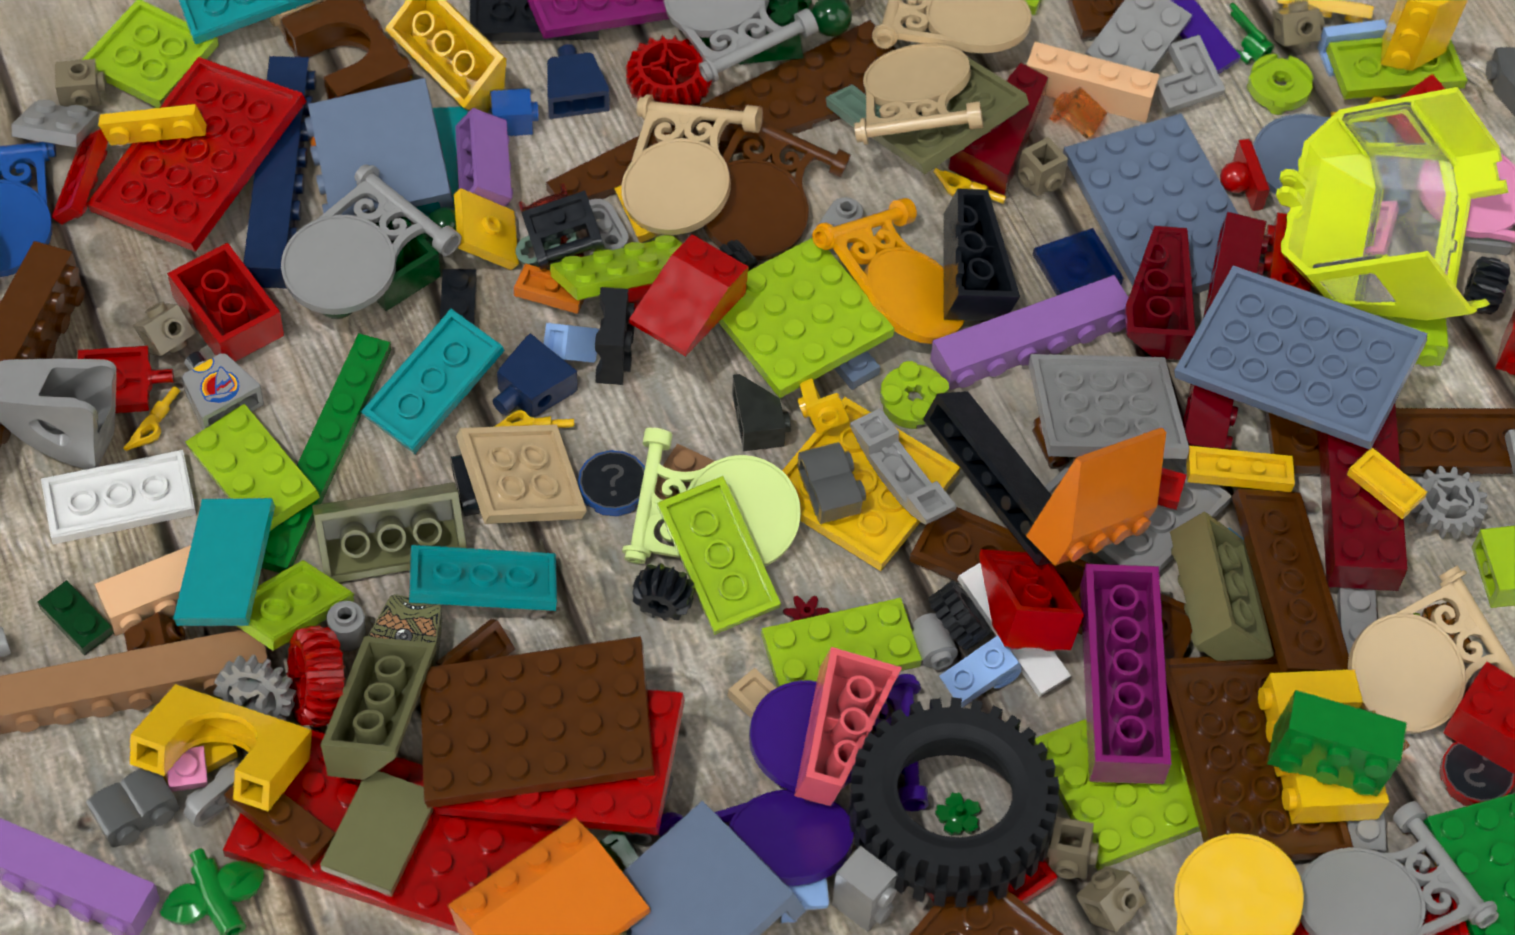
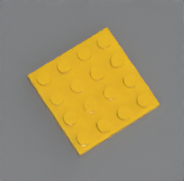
M844 397L842 403L848 414L849 421L820 433L815 431L782 471L788 476L797 491L801 510L800 521L874 568L882 571L919 525L920 521L898 502L882 482L865 456L850 427V422L871 412ZM896 428L899 431V442L930 482L938 481L946 491L959 475V465ZM839 442L844 452L849 451L854 463L852 474L856 481L861 480L863 483L866 500L862 502L860 514L820 524L799 474L797 466L798 454L802 451Z

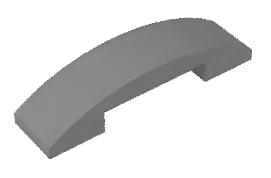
M881 408L850 422V427L873 469L892 495L912 516L926 525L956 510V504L938 481L931 483L899 442V431Z

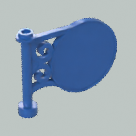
M34 142L0 146V178L1 176L4 178V180L0 179V277L9 276L18 271L34 241L47 245L50 243L53 224L48 208L45 161H50L51 157H56V145L53 143ZM26 163L34 165L37 169L38 193L26 185L32 179L30 166ZM15 167L16 173L23 174L15 176L11 174V171Z

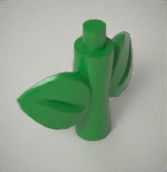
M203 848L194 850L189 856L194 864L190 872L195 883L182 884L175 888L162 905L161 916L163 919L174 924L189 925L208 915L220 935H238L246 928V924L233 902L247 900L258 892L264 878L262 866L244 861H235L226 864L219 870L216 860L208 858Z

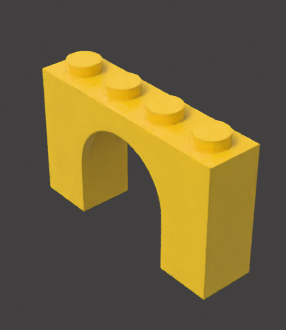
M1355 669L1270 673L1262 688L1258 691L1259 707L1265 711L1267 719L1266 737L1269 743L1272 740L1274 725L1295 690L1356 708H1360L1363 703ZM1274 766L1276 775L1280 776L1282 781V804L1285 810H1289L1292 824L1376 820L1389 804L1385 786L1377 797L1361 795L1352 789L1336 784H1324L1317 781L1316 778L1299 773H1287Z
M175 684L130 734V765L165 776L188 749L208 742L231 743L249 752L235 769L233 800L269 811L310 760L312 730Z

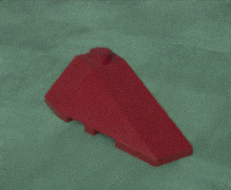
M1154 226L1125 306L1126 336L1152 357L1180 360L1196 333L1188 228Z

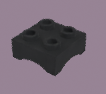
M600 287V306L604 318L601 319L600 330L596 333L595 351L601 357L596 366L595 383L623 385L624 371L631 372V344L634 340V326L629 324V318L634 312L635 303H628V289Z

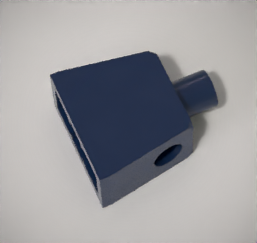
M571 44L560 46L557 50L558 57H550L547 60L549 120L610 111L609 86L594 55L590 52L577 54L576 47Z
M530 333L498 369L497 381L498 389L501 393L492 402L502 415L506 416L518 406L529 416L536 417L578 390L577 370Z

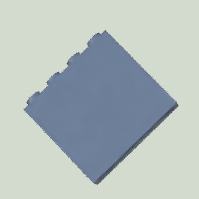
M425 78L308 104L310 117L305 118V124L309 138L315 137L316 146L310 147L314 165H320L322 174L316 175L320 194H326L328 203L322 204L323 213L357 187V181L354 179L355 173L365 164L376 166L379 169L378 177L415 207L439 202L440 207L455 208ZM368 198L373 201L376 210L378 203L374 199ZM356 202L341 215L355 216L354 205ZM363 209L362 211L367 214L373 213L370 212L368 209Z
M703 801L623 871V874L651 911L629 927L626 935H761L785 912L794 921L806 912L796 895Z

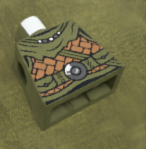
M396 594L391 595L368 637L436 643L437 649L430 667L437 666L435 662L439 659L443 624L441 605L409 603V597Z

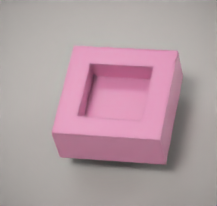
M203 746L188 749L167 772L168 785L172 792L202 788L208 785Z

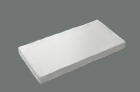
M183 450L41 478L50 536L53 544L196 515Z

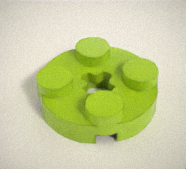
M1269 54L1259 58L1253 64L1247 82V90L1259 104L1266 107L1272 114L1281 115L1285 111L1298 109L1310 97L1313 81L1312 72L1303 61L1296 57L1289 56L1288 59L1278 58L1279 54ZM1275 79L1279 82L1286 81L1287 83L1284 86L1275 83Z
M905 361L900 364L899 368L889 372L882 382L880 401L883 405V412L896 425L908 429H917V425L926 424L923 418L936 395L949 393V383L935 370L918 365L913 361ZM909 392H917L923 399L915 398L911 401L908 399Z

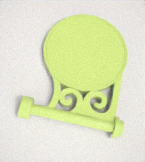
M660 428L645 429L642 444L648 447V454L631 545H625L622 549V553L625 554L624 560L635 564H644L646 558H649L651 553L680 558L675 546L660 543L654 536L656 526L663 521L657 508V503L663 500L655 495L658 476L666 479L662 485V494L668 498L673 495V491L670 489L672 487L678 489L679 493L687 491L683 482H691L688 487L689 490L724 476L764 567L775 562L789 549L798 532L801 510L797 491L791 480L780 468L758 457L735 455L716 460L700 470L690 472L674 471L660 465L662 451L670 449L673 434ZM663 523L660 528L661 537L668 542H673L665 523Z

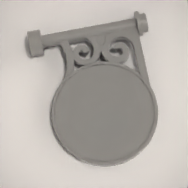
M664 0L670 21L686 35L703 57V62L698 66L706 82L710 80L713 82L718 81L719 72L801 33L806 38L818 32L817 22L808 8L794 14V22L781 27L775 24L767 15L766 8L769 0ZM750 29H751L752 37H750V36L747 35V32H748ZM700 37L710 38L712 50L703 43ZM727 40L731 41V45L729 47Z
M365 164L355 173L354 179L357 181V187L317 220L299 229L289 240L281 260L282 276L287 290L302 306L323 314L339 315L352 313L373 304L387 291L395 275L397 257L402 248L411 239L420 234L427 233L433 238L432 247L443 256H448L459 246L461 234L451 226L441 228L378 177L379 169L376 166ZM368 198L374 199L378 203L376 210L373 201ZM356 202L354 205L355 216L341 215ZM363 209H368L370 212L373 213L367 214L362 211ZM399 217H407L414 225L407 228L405 220ZM392 220H393V228L396 229V230H390V229L387 228L388 224H389Z
M1416 801L1403 805L1393 816V820L1402 832L1408 833L1412 831L1418 839V842L1413 846L1391 853L1377 852L1365 848L1333 850L1316 858L1308 865L1301 876L1303 911L1300 920L1310 935H1434L1468 919L1473 925L1485 928L1494 923L1499 914L1496 911L1497 905L1495 902L1483 901L1423 821L1427 818V814ZM1427 851L1437 864V869L1431 873L1421 874L1428 872L1430 866L1429 858L1422 855ZM1415 865L1420 866L1419 872H1416L1413 868ZM1440 893L1439 901L1441 903L1434 901L1432 894ZM1451 897L1455 900L1458 907L1456 910L1423 925L1425 909L1432 914H1445L1449 911L1452 901Z

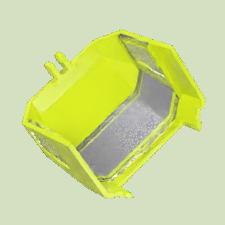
M1458 87L1339 109L1304 141L1302 154L1298 159V172L1294 169H1285L1280 173L1279 180L1283 186L1277 188L1276 197L1281 205L1290 208V211L1287 213L1285 236L1281 241V252L1322 297L1374 315L1433 320L1473 314L1478 308L1486 307L1490 303L1487 299L1466 301L1456 288L1471 199L1509 193L1506 179H1499L1496 162L1502 161L1500 146Z

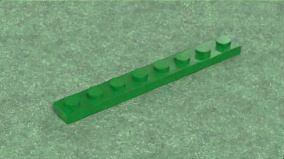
M358 333L297 463V467L317 489L320 498L270 530L262 568L281 573L293 566L314 521L312 506L321 504L362 416L361 411L367 405L392 350L391 342Z

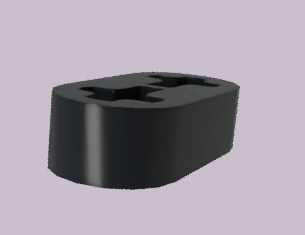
M462 454L451 456V468L463 516L480 514L481 512Z

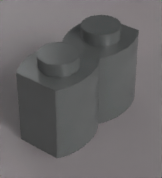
M839 442L799 452L797 462L799 474L809 494L819 523L823 524L860 514L862 502L866 500V493L861 480L856 481L852 474L854 463L850 452H844Z
M142 768L135 770L121 782L103 788L86 801L92 816L111 847L118 845L126 846L133 843L139 838L143 830L154 825L162 826L168 823L180 809L174 794L162 775Z

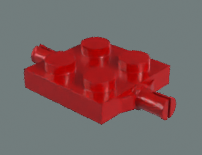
M148 346L78 350L77 359H102L115 364V413L149 411V395L153 384L174 383L173 368L152 370Z

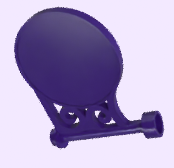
M912 674L898 675L886 699V702L892 706L893 712L901 709L906 717L909 716L910 704L914 703V695L918 694L921 690V684L917 681L916 676ZM795 681L775 688L757 705L750 723L749 745L758 767L774 783L793 792L796 790L817 681ZM884 703L880 710L881 719H885L889 711L886 703ZM890 717L889 719H887V720H885V721H887V722L891 725V717ZM876 719L871 730L876 731V725L882 720ZM917 761L902 770L901 774L904 775L905 786L898 790V796L905 811L910 812L921 811L929 806L928 789L920 785L919 763ZM852 769L842 788L851 783Z
M785 789L768 792L746 803L714 812L724 823L730 821L729 828L786 886H801L821 881L836 873L846 863L852 853L854 832H851L850 818L846 811L835 801L831 806L796 797L794 796L795 792ZM668 812L662 815L659 829L660 837L666 834L684 816L676 812Z

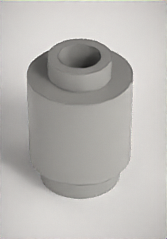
M342 601L329 609L327 614L328 627L337 635L340 649L343 651H353L359 648L364 636L367 635L362 608L354 602Z
M929 613L915 620L912 634L924 666L940 670L947 668L953 663L958 651L949 631L943 627V623L937 618L936 613Z

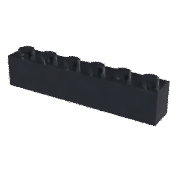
M968 391L937 394L923 421L1036 565L1052 563L1026 537L1052 495Z

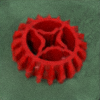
M662 34L659 41L650 37L647 45L639 43L637 51H632L630 60L626 65V84L630 88L632 98H637V101L640 97H645L648 94L653 96L654 102L699 106L702 98H707L713 81L706 82L698 66L703 62V57L693 45H690L689 39L686 38L683 41H679L676 34L672 39H666Z
M309 626L296 630L290 640L289 656L286 660L288 672L286 674L288 678L293 680L289 688L297 692L293 699L295 706L292 709L296 720L302 726L322 727L330 723L339 698L343 695L344 681L346 680L344 677L345 666L342 661L343 653L340 651V642L335 632L330 627Z

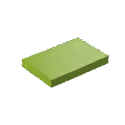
M302 560L257 586L249 626L237 627L274 651L288 643L296 630L316 626L325 621L329 609L336 603L342 601L354 602V593Z

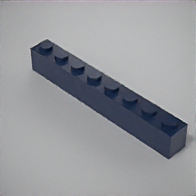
M269 56L266 81L303 93L306 103L255 171L243 263L262 288L287 289L282 276L281 260L287 243L298 231V228H294L295 221H301L302 205L301 201H298V194H304L305 178L304 174H301V168H307L308 151L307 148H304V142H310L305 118L310 116L308 104L314 103L313 96H310V90H316L317 77L316 71H311L309 57Z

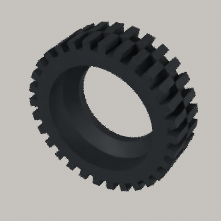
M952 697L950 707H942L941 698L930 699L928 710H923L920 701L910 704L909 716L906 717L904 712L899 709L892 713L891 725L883 719L876 725V735L872 733L867 735L864 739L863 749L859 748L857 752L855 766L852 769L849 816L851 832L855 834L854 844L858 849L862 846L897 873L894 887L897 892L903 894L909 886L914 888L912 899L923 903L925 894L928 893L935 895L933 904L935 906L944 907L945 897H955V907H966L968 896H974L976 904L982 905L988 902L989 891H993L998 900L1007 896L1009 883L1017 890L1024 885L1025 874L1032 877L1036 873L1039 861H1044L1048 847L1051 844L1059 804V779L1054 777L1056 767L1053 759L1046 760L1048 749L1044 743L1041 742L1034 746L1036 733L1030 727L1022 733L1019 732L1020 719L1011 715L1007 722L1001 720L1003 709L994 705L989 714L982 712L983 702L972 700L971 709L961 708L962 698ZM946 755L970 758L991 767L1008 781L1012 790L1011 804L1004 817L989 830L968 837L939 835L917 824L903 808L897 790V783L902 770L917 761L935 756Z

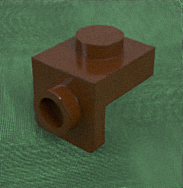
M157 612L128 629L124 633L127 651L184 641L186 632L183 626L176 625L174 619Z

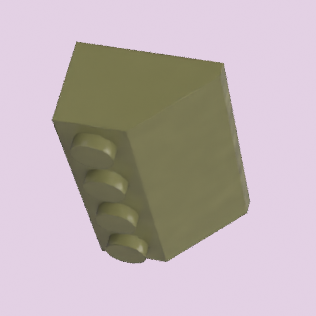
M455 482L312 506L323 573L338 583L410 571L411 545L467 548L459 495Z
M1205 511L1170 531L1173 544L1171 553L1177 562L1179 570L1177 579L1184 592L1186 601L1184 610L1190 619L1192 627L1191 640L1196 649L1200 652H1205L1216 661L1269 659L1274 656L1244 540Z
M364 636L343 688V695L339 698L321 743L328 776L365 780L396 758L436 652V643Z

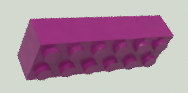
M1086 564L1080 584L1081 610L1084 613L1082 618L1089 782L1164 784L1171 766L1159 566Z

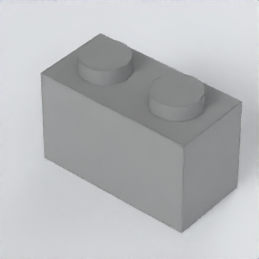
M860 846L836 873L832 905L868 932L876 922L880 925L883 924L894 909L892 900L897 893V890L894 888L897 873Z

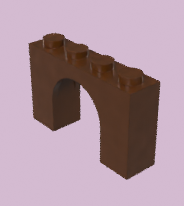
M324 0L280 19L285 43L295 57H311L337 46H354L368 52L360 61L323 77L327 100L411 81L410 76L413 75V69L409 60L399 55L395 42L392 38H386L379 21L376 18L372 20L363 0Z

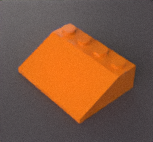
M1161 427L1076 457L1026 537L1056 566L1069 560L1075 562L1089 552L1097 553L1109 544L1117 545L1132 535L1137 537L1143 534L1150 526L1151 521L1149 518L1157 508L1166 431Z
M576 818L448 905L460 935H619L651 912L649 906L600 842Z

